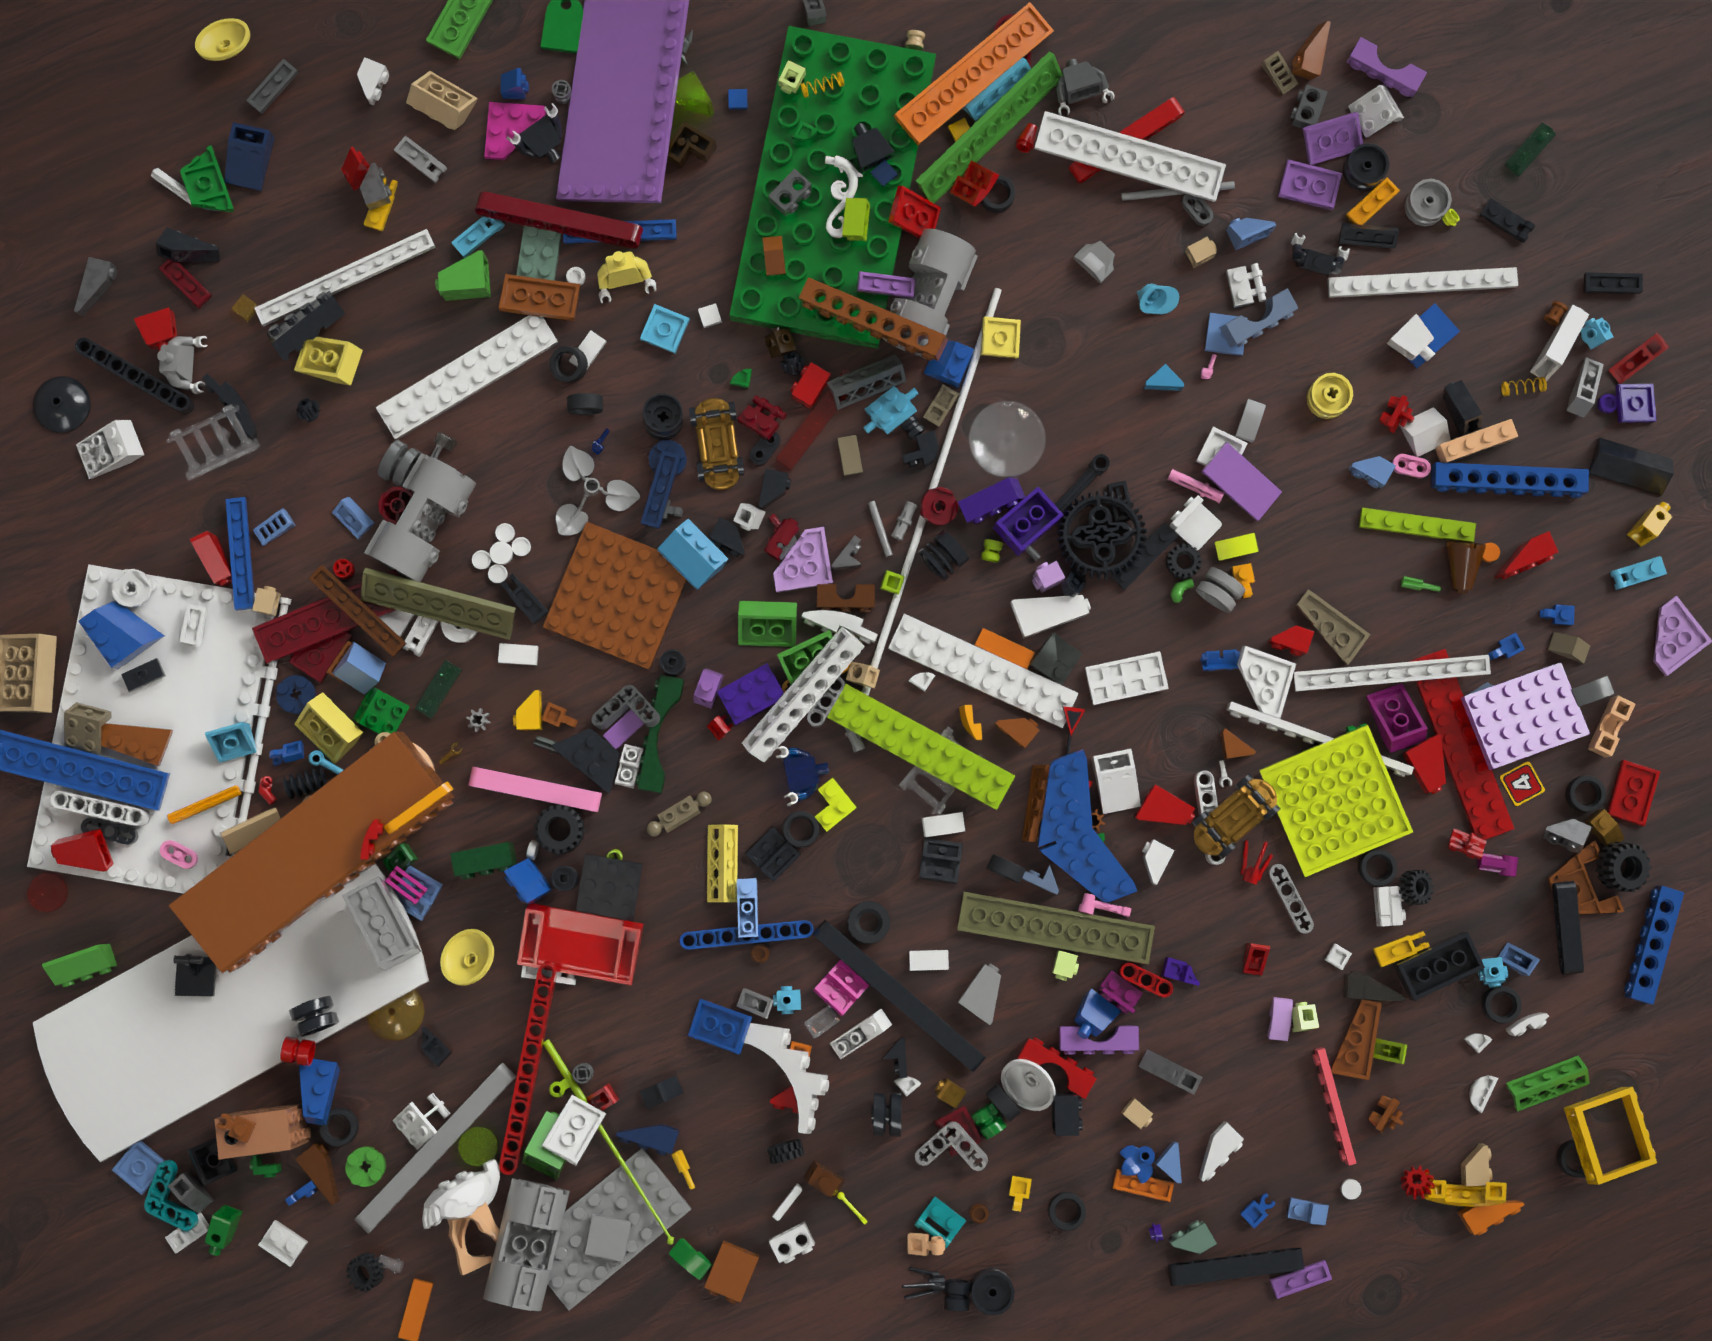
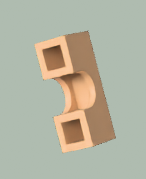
M1620 696L1611 697L1588 750L1603 757L1612 756L1620 740L1617 737L1621 726L1629 720L1635 703Z

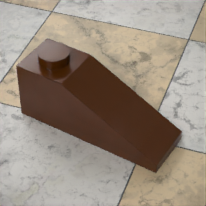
M317 1142L295 1160L329 1203L333 1205L339 1201L331 1159L328 1155L329 1151L325 1145Z

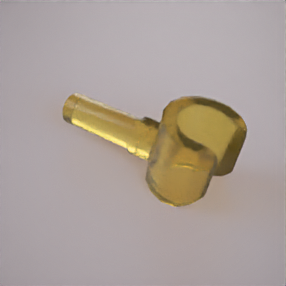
M458 742L453 743L451 751L439 760L441 764L453 755H460L463 748L458 752L453 750L459 744Z

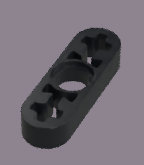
M86 818L81 823V831L83 833L89 832L87 824L92 823L93 826L100 827L105 840L126 845L134 844L138 840V832L132 827L95 818ZM108 826L114 828V834L111 837L105 835V829ZM130 831V834L133 835L132 839L127 841V838L119 836V833H128Z

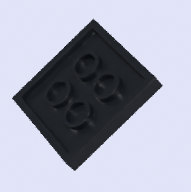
M586 853L576 911L633 921L643 863Z

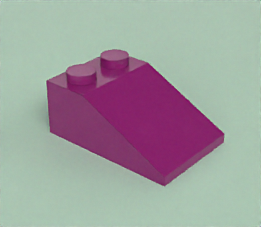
M1402 683L1366 696L1381 738L1390 753L1426 740L1428 728Z

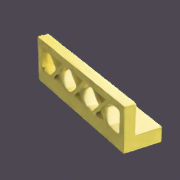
M708 825L707 902H737L738 825ZM715 829H719V837L717 840L715 838ZM716 849L719 851V856L717 859L714 857V851ZM716 868L718 869L717 878H715L714 876V870ZM715 888L718 889V898H714Z

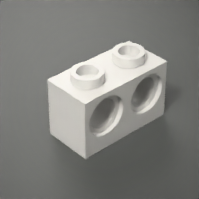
M805 1221L769 1239L778 1262L784 1261L785 1264L794 1260L795 1255L799 1253L804 1255L812 1251V1246L815 1245ZM798 1235H805L807 1242L799 1244L796 1241V1237ZM781 1244H787L790 1250L787 1253H781L778 1247Z

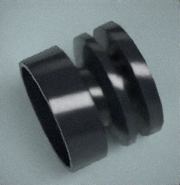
M659 393L651 396L645 402L643 421L647 433L658 440H669L681 431L683 426L682 406L674 396L667 393ZM662 416H665V417H666V419L664 420V422H661V420H660V419H662Z
M942 530L934 537L937 547L935 548L927 543L926 548L930 553L922 548L919 554L928 569L934 575L946 581L949 577L945 570L953 575L954 570L951 564L953 563L961 568L969 560V557L957 541L945 530Z

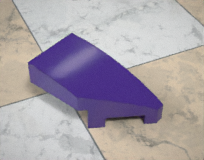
M1169 957L1165 958L1161 976L1197 986L1200 985L1190 965L1180 960Z

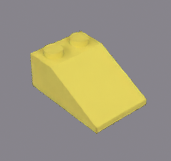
M315 337L313 340L307 339L304 341L294 371L351 386L363 350L347 341Z

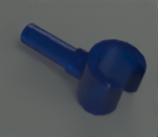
M607 428L601 437L592 444V450L597 455L605 448L601 443L610 432Z

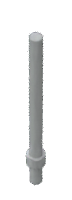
M1234 181L1222 182L1219 192L1220 190L1235 189ZM1166 188L1121 193L1122 201L1182 195L1185 193Z

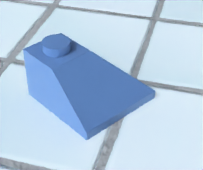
M1237 218L1230 222L1226 231L1236 251L1270 236L1276 224L1272 221L1252 218L1241 220Z

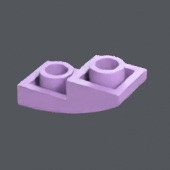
M1273 997L1269 1013L1271 1017L1267 1034L1269 1039L1288 1041L1292 1019V999Z

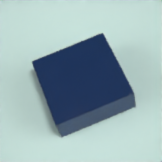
M886 160L871 171V175L882 187H885L897 176L896 171Z

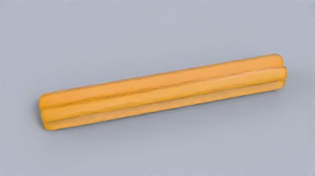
M234 785L168 814V821L170 824H175L241 795V790L238 785Z

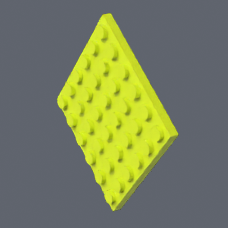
M1368 725L1259 770L1263 781L1268 782L1276 791V805L1281 808L1277 814L1304 877L1413 833Z

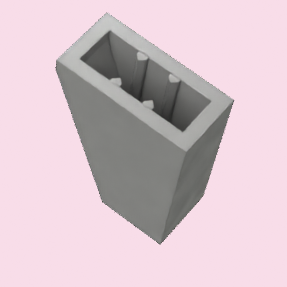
M991 963L988 966L983 964L958 1000V1003L989 1025L993 1022L1001 975L998 974L999 969Z

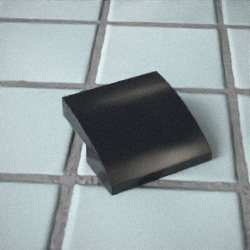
M773 826L745 852L773 882L801 855Z
M925 838L919 879L957 885L963 843Z

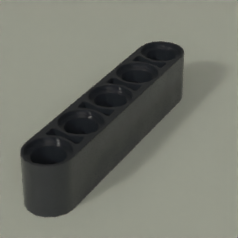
M1574 880L1555 882L1552 884L1560 971L1562 975L1583 973L1584 963L1576 884Z

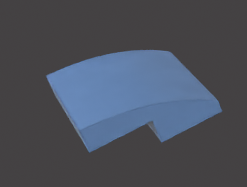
M409 866L405 872L428 890L416 905L396 890L394 891L406 912L422 921L443 884ZM402 877L403 881H405L419 893L421 892L419 888L413 885L406 878ZM400 883L397 885L410 896H412L414 899H416L417 896L413 894L411 891H409L407 888H405L403 885H401Z

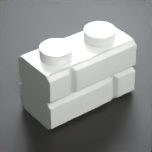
M1374 887L1376 926L1403 925V921L1406 920V913L1401 905V901L1404 900L1401 898L1403 894H1399L1400 887Z

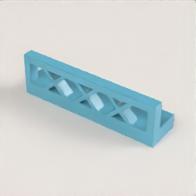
M1022 57L968 103L963 110L974 121L978 120L1015 83L1031 70L1027 60Z

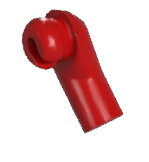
M264 776L259 782L258 792L269 805H272L277 800L271 793L272 778Z

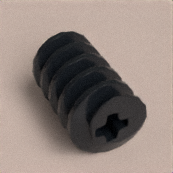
M320 767L318 774L315 769H312V775L305 771L304 777L297 773V779H294L292 774L289 775V781L283 777L284 789L290 799H294L295 795L302 797L303 793L307 796L310 794V791L314 794L327 784L322 767Z

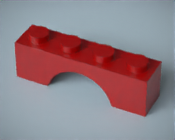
M1033 1037V1039L1027 1038L1016 1058L1029 1060L1038 1065L1044 1063L1058 1064L1066 1073L1067 1088L1086 1099L1097 1080L1093 1076L1095 1072L1086 1067L1083 1070L1076 1066L1078 1062L1069 1057L1065 1060L1059 1056L1061 1052L1053 1047H1050L1048 1050L1042 1046L1044 1042L1036 1037Z

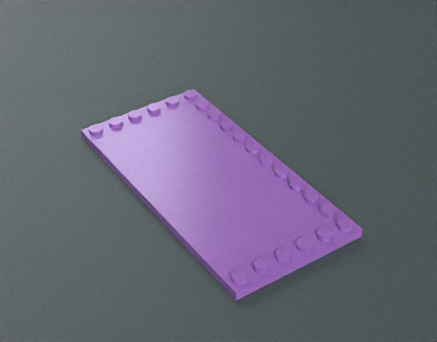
M585 0L556 196L557 200L661 203L689 0Z

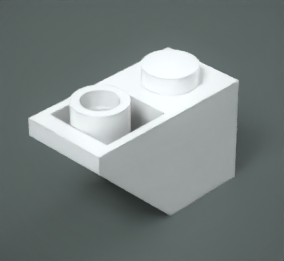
M364 57L357 76L367 100L374 106L375 102L381 97V88L383 84L387 83L389 72L385 65Z

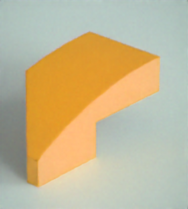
M972 705L960 706V716L964 728L975 740H982L981 723H973Z

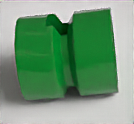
M992 1103L985 1105L971 1115L976 1125L981 1126L980 1131L986 1140L1007 1127L1003 1119L997 1117L998 1111Z

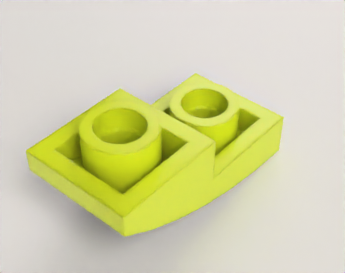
M1255 533L1215 542L1219 560L1258 552Z

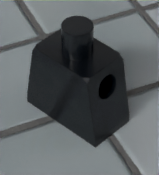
M864 123L854 127L857 137L852 139V146L861 173L878 166L884 160L888 161L894 158V150L877 128L867 131Z

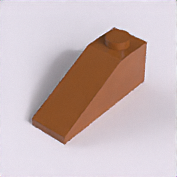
M1326 21L1314 29L1292 60V74L1308 80L1321 76L1331 22Z

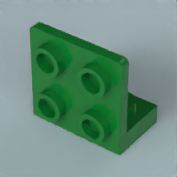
M372 687L366 693L353 720L379 734L383 732L391 734L397 731L409 709V705Z

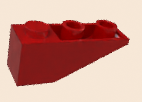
M351 147L341 170L355 191L360 188L370 165L361 151L356 152L354 147Z

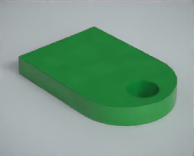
M578 0L550 1L546 9L541 49L577 54L583 20V8ZM564 2H570L572 4L571 7L567 10L563 9L561 6Z

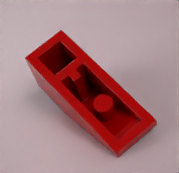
M1657 332L1611 367L1609 372L1619 384H1622L1667 350L1669 346Z

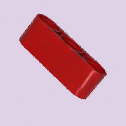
M1126 962L1120 965L1118 972L1124 980L1160 997H1169L1173 993V985L1168 980L1132 963ZM1126 966H1131L1133 969V974L1130 977H1126L1123 973ZM1145 974L1150 977L1148 985L1141 983V977ZM1162 983H1166L1168 986V991L1165 994H1161L1158 989Z

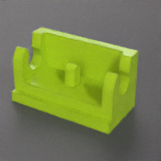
M846 198L842 236L847 237L848 240L867 241L870 203L866 198Z

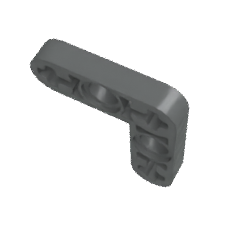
M626 685L594 713L592 723L597 729L605 730L631 708L647 727H654L659 723L660 715L633 685ZM640 702H644V706L636 710V706ZM615 704H620L616 711H612V707ZM649 712L653 718L649 719L645 714Z

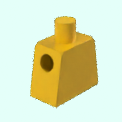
M1665 502L1655 505L1643 514L1627 535L1641 547L1658 537L1672 518L1668 513L1671 507Z

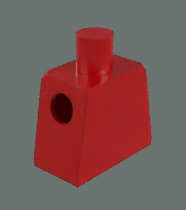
M169 307L134 318L142 337L151 349L158 348L160 351L162 345H168L170 340L177 337L175 314Z

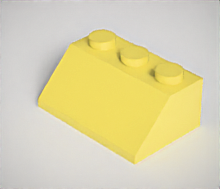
M323 692L306 704L295 722V725L334 764L357 743L363 734L359 727Z

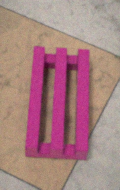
M398 866L394 868L384 881L414 905L417 904L428 890ZM396 872H398L400 875H402L404 878L410 881L413 885L419 888L421 892L419 893L417 890H415L413 887H411L409 884H407L405 881H403L401 878L395 875ZM392 878L415 894L417 896L416 899L390 880Z

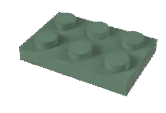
M524 226L517 276L555 281L562 234Z

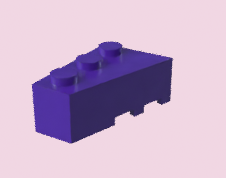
M1008 477L958 501L967 523H974L975 525L983 522L984 518L989 515L992 517L1001 513L1003 509L1016 506L1025 498L1018 479Z

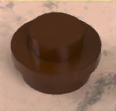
M755 944L750 950V956L753 961L763 963L769 957V949L764 944Z
M978 1203L970 1208L969 1216L973 1222L981 1224L988 1219L989 1211L985 1205Z

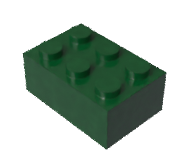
M512 842L450 853L454 876L460 877L461 880L475 878L477 873L480 876L494 874V870L504 872L517 864L514 843Z

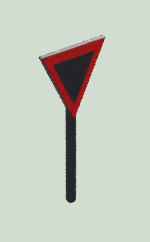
M1062 706L1068 727L1065 755H1068L1070 752L1072 733L1086 709Z

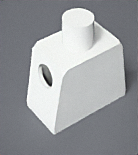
M1417 314L1387 342L1389 346L1409 360H1413L1419 354L1428 361L1435 355L1427 346L1434 337Z

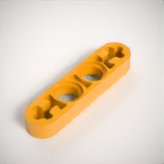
M448 781L386 824L384 826L385 830L391 835L454 789Z

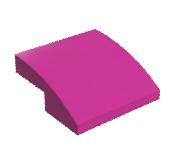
M840 959L813 991L842 1017L869 985Z

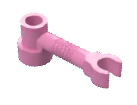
M1084 893L1082 904L1079 905L1078 909L1080 913L1093 915L1095 908L1129 917L1131 913V908L1095 900V895Z

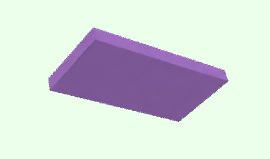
M1228 442L1222 445L1201 471L1256 521L1260 520L1282 493L1280 489Z

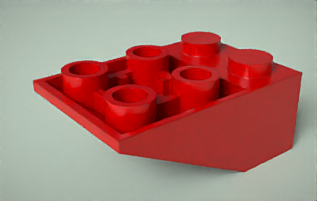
M1550 531L1522 543L1494 576L1495 579L1502 577V580L1518 574V570L1522 573L1554 559L1553 555L1558 553V549Z

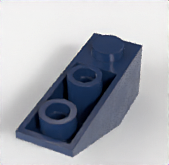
M664 1124L621 1130L616 1133V1136L620 1137L619 1140L630 1144L633 1141L638 1143L640 1148L649 1150V1147L657 1149L656 1153L667 1156L668 1153H673L680 1130Z

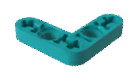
M165 1160L157 1166L144 1203L145 1210L149 1214L181 1230L189 1231L197 1226L198 1216L195 1212L168 1200L170 1193L168 1186L174 1181L178 1168L173 1160ZM165 1166H168V1170L170 1171V1172L167 1173V1174H166L167 1169L164 1168ZM158 1182L163 1183L165 1187L164 1192L158 1190ZM168 1208H172L175 1211L174 1218L168 1215ZM187 1217L189 1218V1222L191 1223V1224H189V1225L187 1224V1223H188V1221L186 1220Z

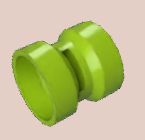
M985 539V549L981 554V559L999 563V552L1002 550L1003 543Z

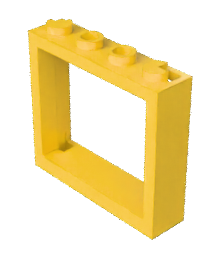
M1620 1087L1564 1107L1587 1184L1599 1185L1657 1163L1656 1154L1652 1148L1649 1132L1646 1129L1643 1113L1639 1108L1637 1094L1633 1087ZM1622 1097L1641 1160L1602 1174L1583 1111Z

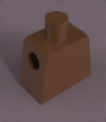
M815 1160L804 1176L808 1184L831 1198L836 1197L846 1180Z

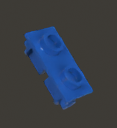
M1236 649L1223 650V656H1220L1219 651H1205V653L1201 654L1200 658L1202 668L1209 671L1239 668L1237 663L1241 652Z

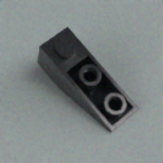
M166 227L156 242L157 255L174 262L220 261L219 247Z

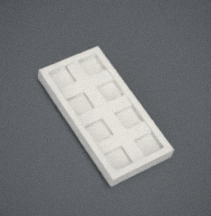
M1160 651L1085 667L1093 705L1169 689Z

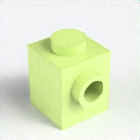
M1057 950L1052 973L1056 974L1055 978L1067 981V977L1072 978L1073 975H1076L1079 964L1076 963L1078 956Z

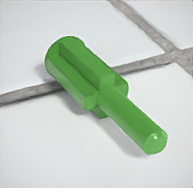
M1403 576L1401 579V587L1419 591L1422 588L1437 592L1441 590L1440 586L1423 583V580L1406 576Z

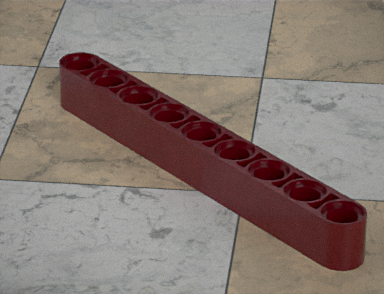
M481 192L479 194L475 212L483 217L631 249L639 247L643 228L634 223L490 192Z

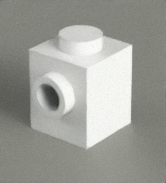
M741 503L733 521L741 524L740 527L748 531L759 529L765 511L751 504Z

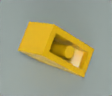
M535 690L516 710V715H513V725L519 731L542 730L541 691Z

